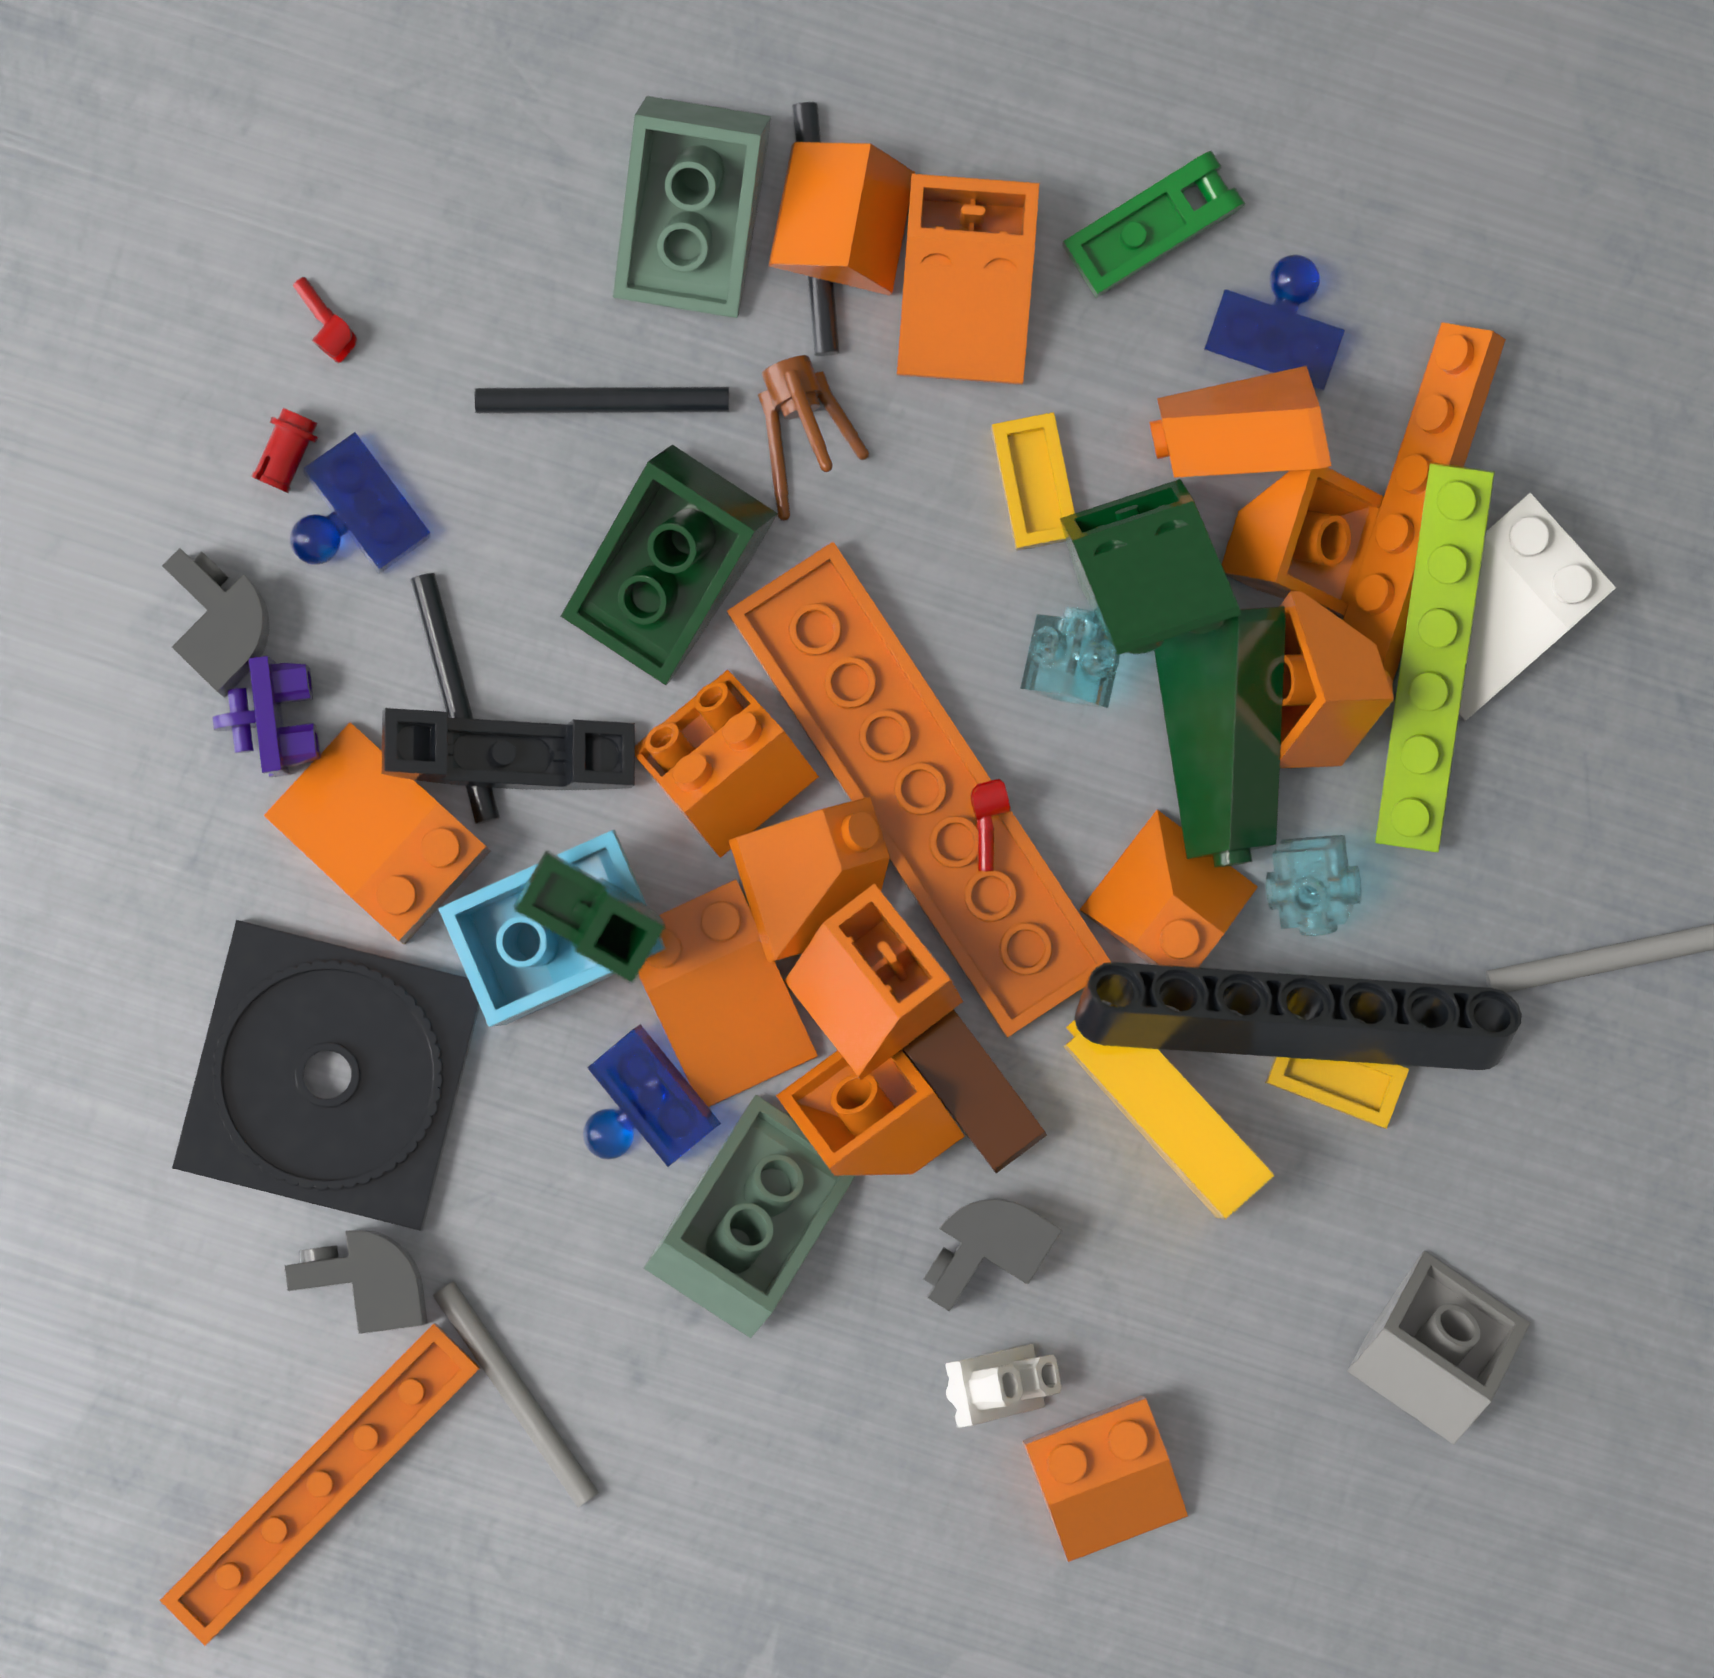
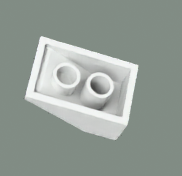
M1531 493L1486 531L1459 715L1464 722L1616 589L1612 582Z

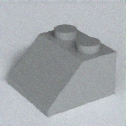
M1424 1250L1367 1333L1347 1372L1454 1445L1492 1402L1530 1322Z

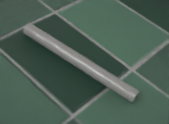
M1714 924L1486 971L1488 988L1508 993L1714 950Z
M451 1282L433 1295L434 1299L576 1506L580 1507L597 1495L599 1492L455 1282Z

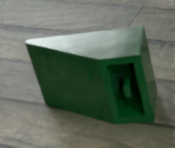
M1181 479L1060 518L1079 587L1117 656L1127 652L1130 654H1143L1160 647L1164 640L1187 632L1194 634L1208 633L1220 628L1227 619L1241 615L1238 602L1195 501Z

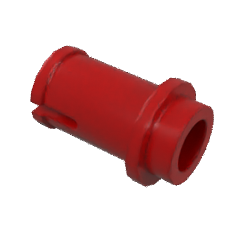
M282 408L278 419L271 417L270 423L274 424L275 427L251 477L289 493L290 485L309 442L316 443L319 438L313 435L318 423Z

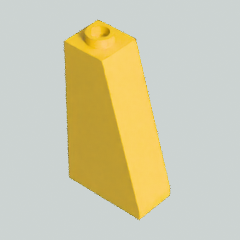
M1075 1020L1066 1027L1073 1035V1038L1063 1047L1216 1218H1228L1274 1176L1267 1166L1158 1049L1104 1046L1093 1043L1083 1037L1076 1027Z

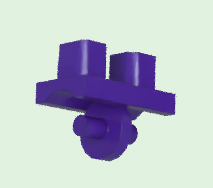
M268 656L249 658L254 710L249 711L246 688L227 690L230 713L213 716V730L232 731L235 753H247L254 751L251 728H257L262 773H269V777L289 775L288 767L299 766L321 758L316 725L310 723L284 727L281 704L313 700L310 667L306 664H276Z

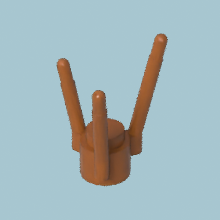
M807 355L791 357L766 368L762 372V377L767 390L758 394L766 420L778 518L782 521L789 519L790 508L779 411L782 410L786 420L800 417L811 448L822 471H831L833 464L813 411L820 407L818 398L856 456L860 460H865L869 456V452L858 436L857 431L832 394L824 371L815 373L810 358Z

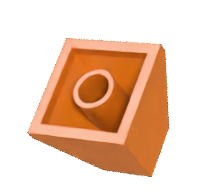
M1328 467L1289 471L1238 511L1221 564L1227 576L1247 586L1283 599L1286 598L1290 591H1302L1336 616L1344 618L1384 496Z
M870 796L820 809L728 840L768 963L802 954L823 922L874 883L882 891L890 859Z
M1157 809L1079 910L1148 964L1198 968L1225 934L1258 886L1232 866L1215 868L1213 856L1187 859L1182 828Z
M837 1050L776 1095L834 1176L914 1174L965 1137L935 1092L902 1050L862 1080H860Z

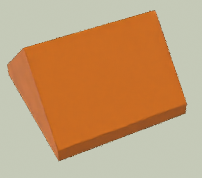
M794 142L791 145L769 267L891 295L893 293L910 202L911 178L915 172L871 143Z

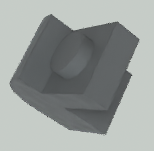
M179 548L162 567L207 611L172 648L225 698L228 694L227 690L233 689L250 672L249 658L262 657L269 636L267 607L258 589L244 574L225 592L221 586L229 577L202 551L192 560Z
M985 1199L969 1203L951 1214L939 1228L959 1241L960 1244L954 1253L943 1247L923 1278V1280L933 1285L926 1297L950 1312L983 1258H986L1028 1285L1062 1229L1025 1206L1012 1201Z
M368 1230L345 1231L349 1257L339 1258L336 1245L299 1250L300 1263L284 1265L288 1291L352 1283L359 1334L428 1324L423 1284L419 1269L406 1249L386 1235Z

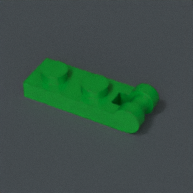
M1208 151L1063 241V248L1095 298H1098L1244 207L1245 202L1236 188L1229 190L1217 172L1222 166L1212 151ZM1197 185L1207 204L1194 211L1183 192Z

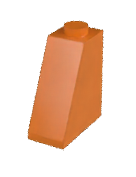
M1307 366L1157 398L1161 419L1149 422L1157 459L1170 458L1174 478L1309 470L1332 466L1321 408Z

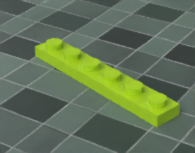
M1433 462L1429 465L1375 843L1437 853L1440 850L1495 471Z

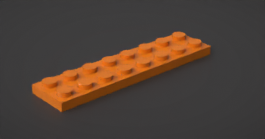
M834 541L727 610L728 616L850 801L870 796L890 856V862L1006 1038L1084 988L1090 974L1096 967L1103 963L1111 962L1012 811L992 817L994 825V871H978L977 820L973 811L970 794L977 784L991 781V779Z

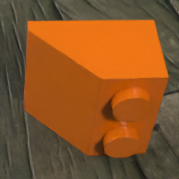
M1290 591L1279 606H1284L1286 616L1280 768L1342 766L1394 700L1392 680L1389 673L1383 667L1374 642L1304 592Z
M1142 1395L1022 1441L1068 1562L1188 1516L1170 1459L1147 1399Z

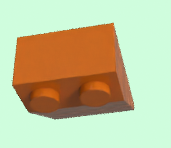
M351 722L323 750L321 758L314 760L263 815L358 905L404 945L491 852L489 848L417 782L412 779L382 774V751Z
M737 879L659 915L666 926L660 935L666 949L647 958L638 975L702 1110L818 1057L775 961L767 962L751 909Z

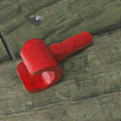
M302 277L293 284V287L315 318L324 325L312 339V342L335 362L341 363L356 346L357 337L347 323L325 305L307 278Z
M1001 779L979 783L972 789L970 794L973 811L977 820L978 871H994V825L992 817L1011 812L1006 787Z

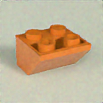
M728 669L712 683L704 686L695 697L663 723L654 727L645 738L635 745L636 759L720 858L731 850L728 840L753 832L819 777L786 732Z
M875 883L822 923L784 980L860 1080L963 1002L949 976Z

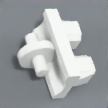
M1033 1344L1016 1346L945 1363L947 1375L949 1376L946 1396L957 1409L955 1415L957 1428L1045 1407L1043 1396L1061 1393L1062 1386L1055 1356L1052 1354L1036 1357Z

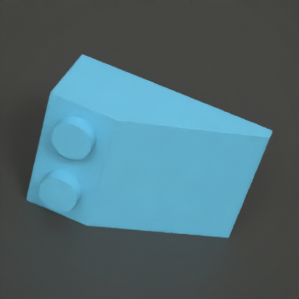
M611 830L556 855L599 880L602 877L647 906L615 830ZM538 864L438 908L489 1027L507 1025L615 974L575 952L571 941L515 911L514 904ZM661 936L648 958L666 949Z

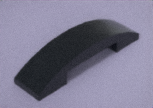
M385 708L382 710V774L433 783L503 789L602 790L632 788L635 786V723L573 719L567 725L451 718L448 717V712Z

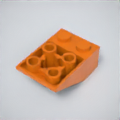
M912 174L897 376L1023 385L1040 183Z

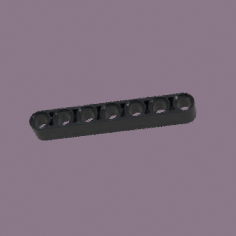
M1110 962L1096 967L1090 974L1076 1007L1074 1020L1077 1029L1083 1037L1093 1043L1104 1046L1486 1070L1498 1065L1521 1024L1522 1013L1512 996L1502 990L1486 987ZM1103 1001L1110 1002V1003H1112L1113 1005H1115L1116 1007L1110 1006V1005L1106 1004V1003L1103 1002ZM1168 1006H1172V1007L1176 1008L1177 1010H1173V1009L1169 1008ZM1231 1010H1234V1011L1240 1013L1241 1015L1236 1014V1013L1232 1012Z

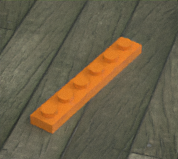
M1441 322L1343 621L1376 644L1383 667L1389 673L1392 683L1403 651L1429 465L1431 462L1462 467L1465 465L1506 341L1505 338L1494 331Z
M434 1323L159 1601L206 1646L481 1367Z

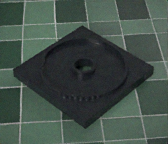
M236 920L172 1169L423 1231L480 1008L469 979ZM322 1051H333L342 1055L351 1069V1080L347 1089L341 1095L331 1099L315 1096L308 1090L304 1081V1070L307 1062L312 1056Z

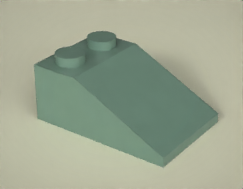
M646 96L634 117L613 298L733 318L738 317L764 175L771 116Z
M755 1095L645 1264L644 1269L749 1338H752L774 1311L856 1175L834 1176L795 1121L778 1108Z

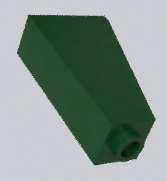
M1284 606L1240 609L1241 615L1227 619L1220 628L1203 634L1187 632L1164 640L1163 644L1154 650L1187 859L1213 856L1215 868L1253 862L1251 850L1273 846L1277 843L1286 630Z

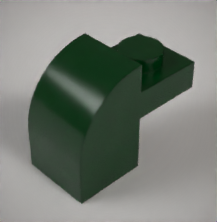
M548 850L543 854L514 904L515 911L571 941L575 952L631 983L634 982L666 927L657 913L635 897L602 877L599 880Z

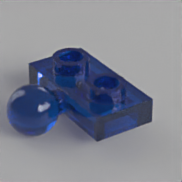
M1297 254L1288 255L1278 260L1273 266L1269 278L1271 290L1275 295L1273 305L1224 289L1204 351L1269 373L1307 366L1313 387L1324 391L1345 330L1297 314L1299 305L1311 300L1319 289L1320 274L1316 265L1309 258Z
M356 432L303 468V474L332 512L327 516L320 514L304 516L293 526L290 534V545L294 554L301 561L311 565H320L330 561L340 548L341 537L348 533L377 573L380 574L430 538V531Z
M641 1024L632 1029L587 1067L619 1107L618 1110L602 1109L593 1113L584 1125V1143L587 1149L598 1158L611 1160L624 1155L632 1145L634 1129L636 1128L666 1166L669 1167L721 1124Z

